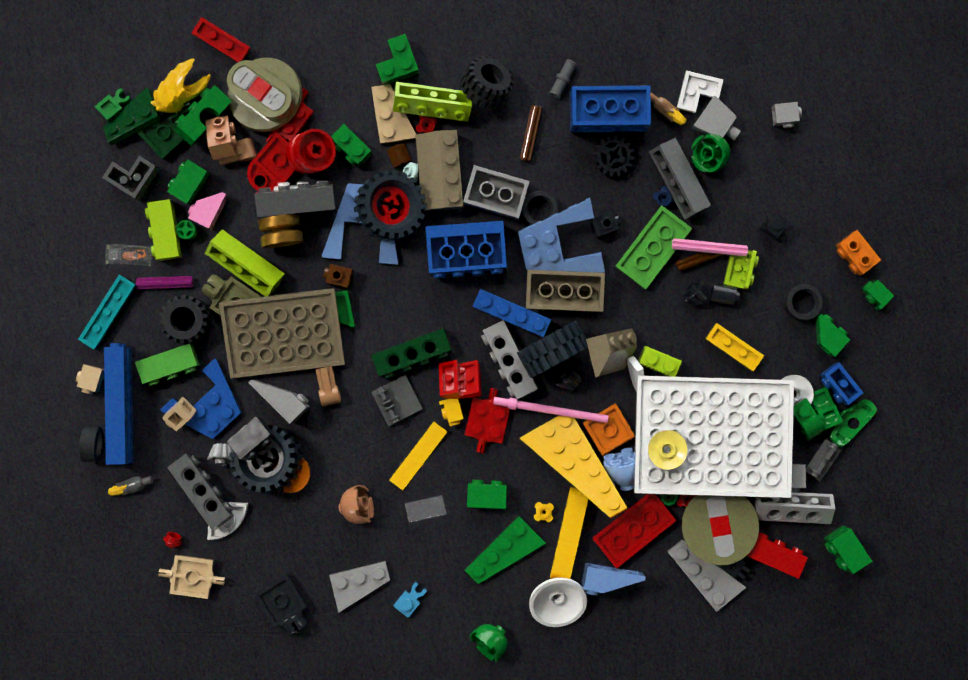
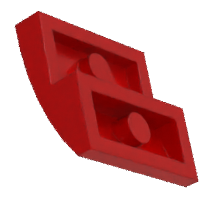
M457 360L439 363L440 397L462 399L481 396L479 361L474 360L459 364Z

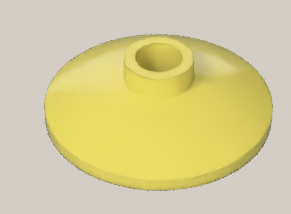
M660 431L651 438L648 445V455L657 467L666 470L674 469L680 466L686 459L687 444L684 438L675 431ZM665 446L670 447L669 453H664L663 448Z

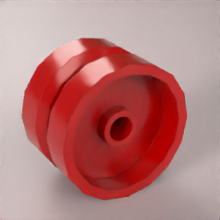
M310 129L295 135L289 141L286 153L289 164L295 171L301 174H312L328 168L333 163L336 148L333 139L328 133L320 129Z

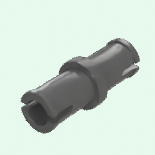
M567 59L561 72L557 73L556 81L549 92L553 97L559 99L565 86L570 83V77L577 66L574 61Z

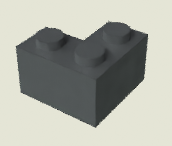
M139 156L129 172L112 161L102 178L140 201L160 169Z

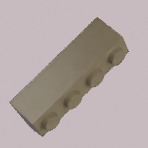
M441 130L415 135L419 184L422 188L420 195L425 194L426 198L422 200V204H426V210L424 211L460 209L463 207L457 130Z
M527 270L526 308L603 312L605 273Z

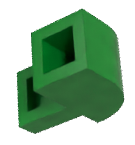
M807 398L793 405V416L798 422L796 425L807 441H810L826 430L819 414H816Z

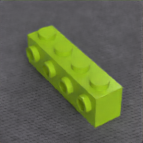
M396 82L392 112L468 122L472 100H468L467 95L461 90Z
M223 229L210 241L205 252L207 256L264 296H270L279 286L285 273Z

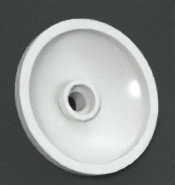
M553 578L541 583L534 589L529 600V608L533 618L549 627H561L573 623L584 613L587 605V597L583 587L576 581L568 578Z

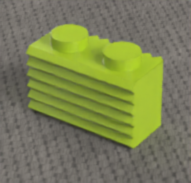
M647 346L643 348L638 360L640 365L645 366V368L652 369V371L659 372L667 377H676L682 362Z

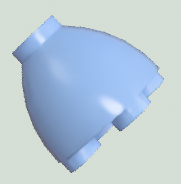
M625 448L619 453L606 454L603 464L613 482L619 485L623 491L634 489L635 452H633V449Z

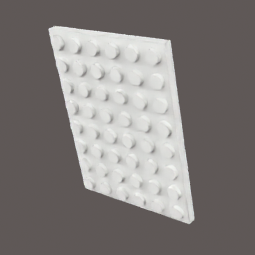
M637 376L634 493L791 498L794 380ZM664 430L679 433L687 444L686 459L680 466L670 470L661 469L654 465L648 455V445L651 438L656 433ZM669 446L663 448L664 453L670 452Z

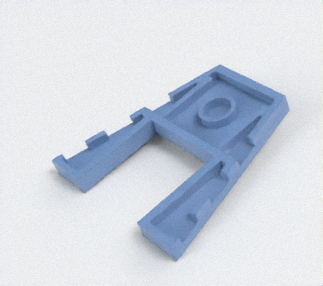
M347 184L322 253V258L341 260L345 222L362 223L361 221L357 222L356 217L359 215L358 212H354V207L357 206V202H354V199L359 195L357 191L363 186L362 184ZM383 193L379 196L377 210L381 205L388 206V210H390L389 203H380L381 200L387 198V194ZM381 240L379 263L398 265L395 240Z
M590 198L577 205L570 206L568 209L556 213L550 218L518 231L526 269L605 272L601 252L563 259L557 225L594 218Z

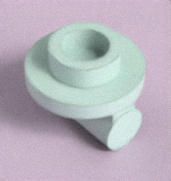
M410 162L404 167L403 172L407 174L406 178L413 177L416 180L414 184H417L419 176L418 164Z

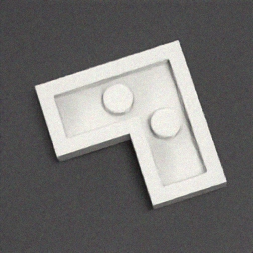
M686 71L677 108L695 113L700 95L710 98L716 96L719 99L723 79Z

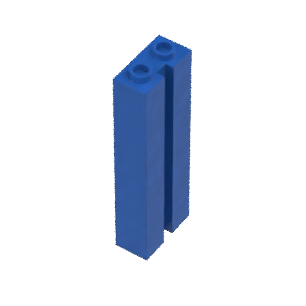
M110 343V347H104L106 465L128 464L134 462L132 348L126 347V344Z

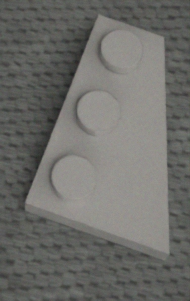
M386 561L329 575L338 613L390 581Z

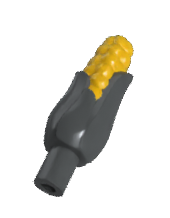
M151 476L145 478L132 477L116 483V486L108 489V494L110 496L121 494L124 496L129 493L139 492L145 485L152 484L153 479Z

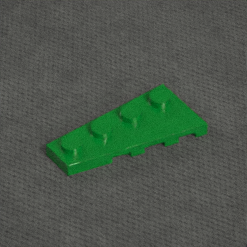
M518 516L465 571L479 584L543 546L546 542Z

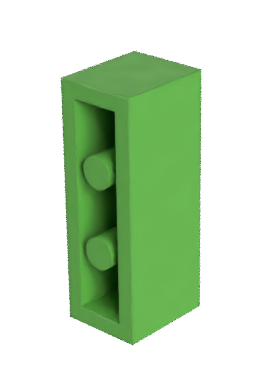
M191 343L135 362L142 384H148L149 386L160 383L159 379L165 377L167 380L178 377L177 373L185 371V374L196 371L197 366H200L194 345Z

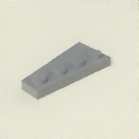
M682 539L667 551L716 612L746 588L717 565L707 563L694 555Z

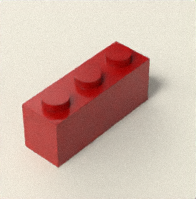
M759 532L757 541L747 556L799 579L808 557L803 555L804 551L795 547L792 550L785 547L786 543L777 539L775 542L768 540V535Z

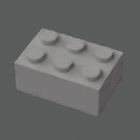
M474 165L463 205L519 220L530 181Z

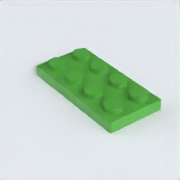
M661 205L615 267L646 290L676 249H672V240L685 239L692 228Z

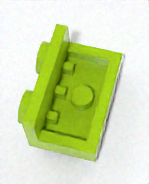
M748 250L747 256L730 255L723 285L744 290L752 286L754 281V275H752L753 267L756 268L759 256H756L757 251Z

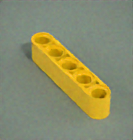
M570 487L550 579L571 578L588 498L575 487Z

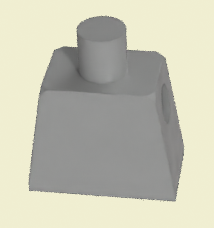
M716 96L711 99L692 127L693 130L704 135L717 134L724 137L726 134L733 140L741 132L732 125L737 118L736 115Z

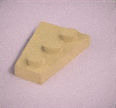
M387 84L371 87L380 144L415 139L416 133L406 114L392 112L394 96L392 86Z

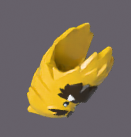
M195 59L179 63L174 70L170 71L165 80L160 83L158 89L154 90V101H151V104L160 112L179 113L185 105H191L198 95L203 93L211 75L202 77L192 85H183L184 78L192 68Z

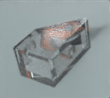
M126 244L106 245L105 264L151 266V247Z

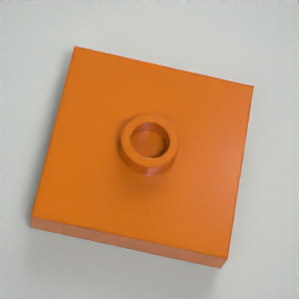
M616 403L598 413L608 415L607 423L591 420L583 422L602 456L635 437Z

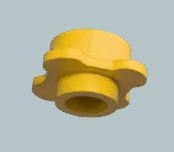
M537 502L535 504L536 514L534 519L536 521H552L553 504Z

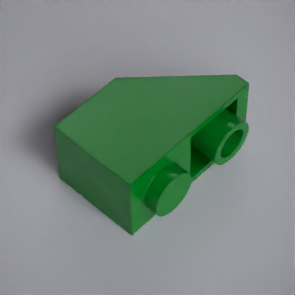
M818 314L815 317L817 345L830 357H835L850 341L847 337L848 333L841 327L837 328L833 324L834 320L827 314Z

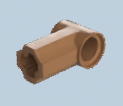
M252 138L237 141L238 147H235L236 155L218 159L220 165L223 166L237 161L243 162L254 159L257 155Z
M332 366L317 369L316 374L320 388L319 397L322 407L341 403L339 388L336 386Z

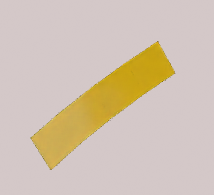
M433 422L390 478V481L401 490H404L447 431Z

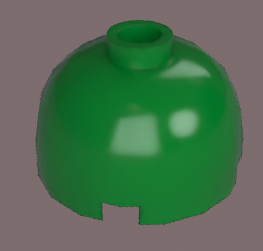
M701 135L692 144V161L702 172L718 171L726 166L729 161V144L720 135Z
M483 624L478 626L469 635L472 643L474 641L478 643L476 648L491 661L495 658V662H498L508 646L505 637L506 632L499 625L495 627L492 624Z

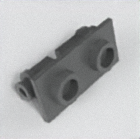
M825 439L805 468L806 472L821 481L842 450L833 442L831 443Z

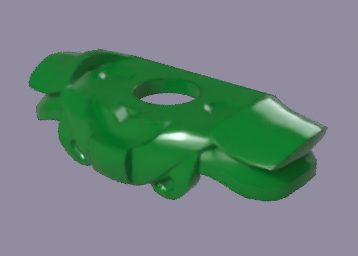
M865 399L848 409H844L840 413L843 422L835 425L836 427L830 435L832 442L841 448L849 443L877 412L876 406L871 401ZM856 418L859 421V427L851 429L848 426L849 419Z

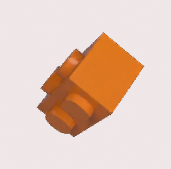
M858 230L853 231L835 245L838 248L836 250L842 259H846L849 262L848 266L854 274L862 275L881 261Z

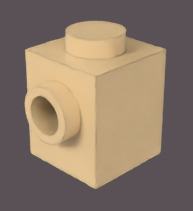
M83 364L82 370L78 372L76 377L77 387L82 388L81 392L92 395L93 392H100L104 379V369Z

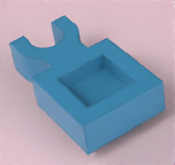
M416 581L412 585L411 592L409 593L405 590L393 605L407 618L420 604L417 598L427 592L425 588L422 592H417L415 588L419 583Z

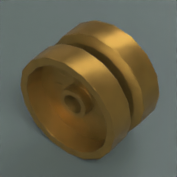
M283 214L259 219V231L272 232L260 237L261 247L275 248L304 242L302 231L290 230L301 225L300 215Z

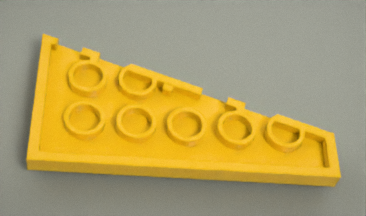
M559 415L520 437L521 441L592 501L610 519L627 510L624 501L575 418Z

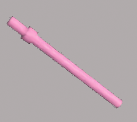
M494 397L493 402L494 405L506 406L508 409L513 410L518 408L603 423L608 422V415L517 401L516 398L511 397L510 399Z

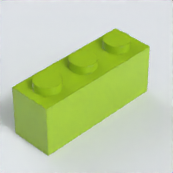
M168 199L147 203L148 208H145L147 219H150L151 227H148L149 237L153 238L154 246H151L152 256L156 257L158 261L182 258L180 240L176 233L177 221L174 201Z

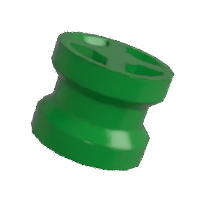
M183 220L176 227V233L184 240H192L197 236V227L191 221Z

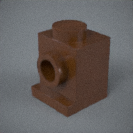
M330 264L329 268L325 267L323 278L326 279L327 284L349 289L354 270ZM340 272V278L335 279L334 273Z

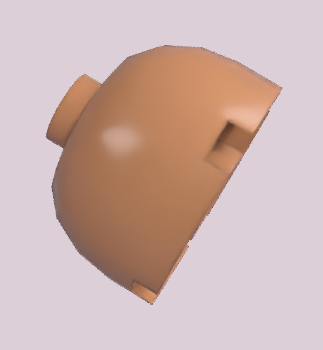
M364 485L349 488L343 493L340 500V513L347 521L353 524L371 522L369 519L374 516L372 497L368 499L366 492H369V490Z

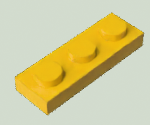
M718 323L714 325L705 338L752 372L764 357L763 354Z

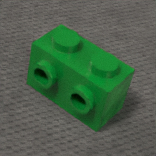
M345 124L331 136L338 152L342 150L347 155L345 158L352 165L356 163L360 167L373 154Z
M187 159L186 162H182L179 166L177 177L172 178L169 182L167 192L190 206L210 173Z
M472 480V483H468L467 507L506 509L507 485L503 484V481L491 480V484H484V480Z

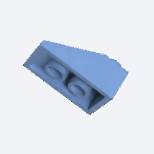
M585 563L582 587L587 591V594L598 595V592L605 593L645 581L646 576L638 571Z

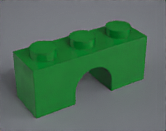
M215 85L211 89L207 87L200 95L202 99L198 103L194 101L188 108L190 112L186 116L182 114L175 122L177 126L174 131L191 146L207 129L200 121L199 115L201 113H209L214 118L219 117L232 102Z

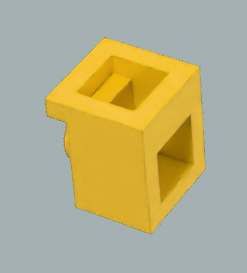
M459 399L439 401L440 405L444 404V408L441 411L444 420L448 419L449 426L460 424V420L464 418Z

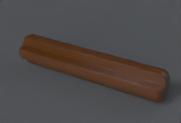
M532 105L520 155V159L523 161H531L542 112V107L538 105Z
M700 252L677 261L676 266L679 271L724 254Z

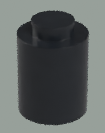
M713 283L710 302L733 306L734 303H738L740 292L737 291V287Z

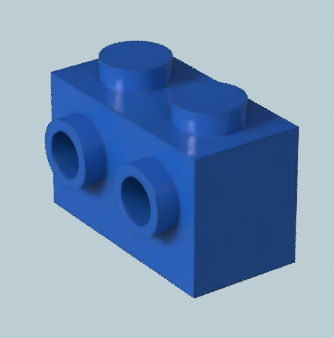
M834 363L820 374L823 378L821 382L827 389L831 388L834 392L833 397L839 404L849 405L863 394V391L840 363Z

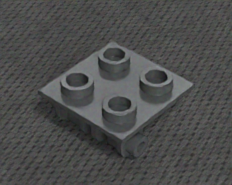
M406 375L371 392L388 426L422 410Z

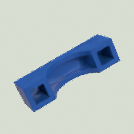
M482 289L479 290L473 304V308L502 319L542 338L551 321L547 317Z

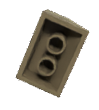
M632 328L586 339L595 377L624 370L628 365L627 358L632 357L637 348V338Z

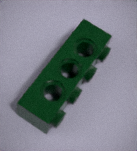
M444 328L374 353L371 356L379 377L384 376V379L394 376V371L399 369L402 372L413 369L412 365L418 362L421 366L431 362L430 358L438 356V359L449 355L448 351H451V347ZM428 342H432L436 346L433 353L425 351V345ZM410 349H415L418 353L417 358L414 360H410L407 357V352ZM393 355L398 356L400 360L399 364L395 367L389 364V358Z

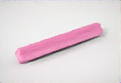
M685 239L672 240V249L736 256H747L748 246Z

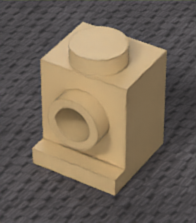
M182 397L165 413L162 419L169 427L177 431L192 418L196 409Z

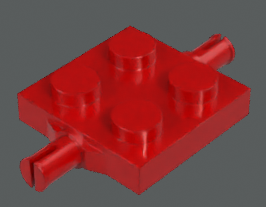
M302 88V100L295 116L284 126L273 130L265 141L269 142L277 132L288 141L300 133L314 113L303 102L309 91Z
M490 388L488 399L472 398L464 435L479 440L476 452L484 453L486 442L493 441L502 444L510 409L506 406L493 404L494 397H497L498 389Z

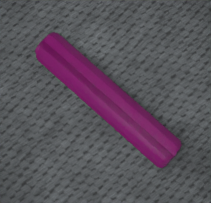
M193 277L137 278L136 287L137 289L193 287Z

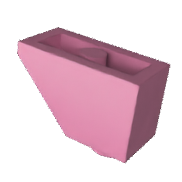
M221 192L196 201L189 208L188 218L212 230L229 196Z

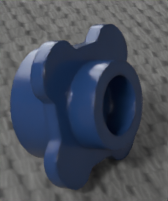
M663 186L659 192L653 194L654 200H657L660 207L662 205L667 208L670 202H674L667 186Z

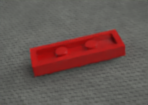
M203 17L200 18L192 31L194 36L237 63L244 61L251 50L249 46Z

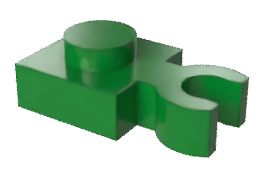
M122 88L116 91L114 98L108 95L95 106V109L107 122L122 110L121 104H127L131 100L129 95L124 99L120 98V95L124 93Z

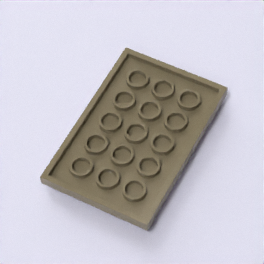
M335 288L219 303L230 378L345 365Z

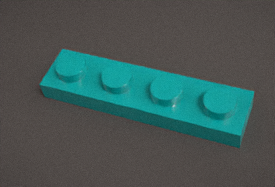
M118 275L78 340L96 350L135 289L136 284Z

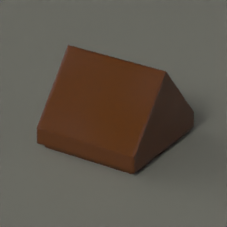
M404 143L394 145L387 150L394 168L411 161Z

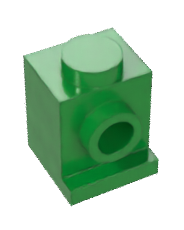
M879 280L868 281L862 287L863 293L866 294V300L871 304L875 303L876 306L874 308L876 310H881L894 297Z

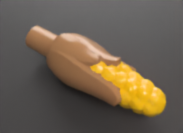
M652 92L650 93L651 102L658 113L668 118L671 123L673 121L679 125L686 123V118L679 112L680 109L673 106L667 99L663 97L658 98Z

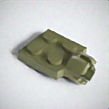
M212 275L207 282L215 288L209 284H204L202 288V293L212 300L209 308L221 315L220 302L262 297L233 276L226 281L217 275Z

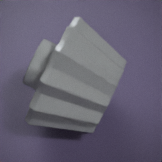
M214 444L207 459L210 462H215V465L226 466V463L234 462V458L229 457L230 452L233 453V450L227 444Z

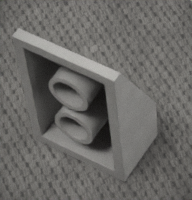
M250 380L248 382L289 424L295 423L310 408L307 404L309 400L303 394H297L258 380Z

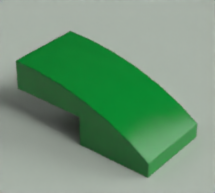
M824 387L814 391L812 405L822 419L825 428L828 429L842 423L843 420L828 389Z

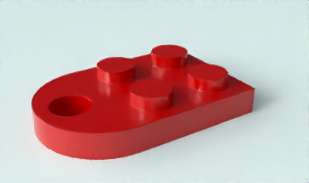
M278 132L248 166V181L257 191H259V188L266 187L274 190L278 183L286 182L295 172L287 159L286 148L289 142ZM258 175L265 177L266 183L264 186L256 184L255 179Z

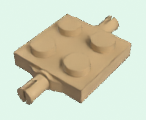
M175 555L172 569L160 568L159 572L161 573L158 574L159 577L170 578V594L204 599L209 598L212 584L224 585L225 577L214 576V560Z

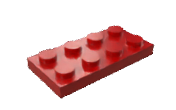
M646 494L593 536L592 539L617 569L677 520L656 494Z

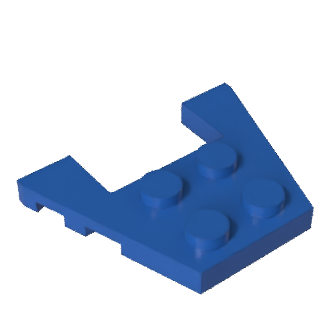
M216 358L202 370L215 383V386L193 406L196 412L185 423L187 426L211 439L220 434L242 413ZM172 398L160 410L166 413L178 401Z

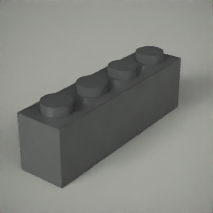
M676 138L660 144L649 152L684 220L711 206Z
M328 181L318 182L317 186L309 187V183L298 184V188L291 189L290 185L279 186L278 190H270V187L259 188V192L254 194L257 217L333 210L336 208L333 184L329 185Z

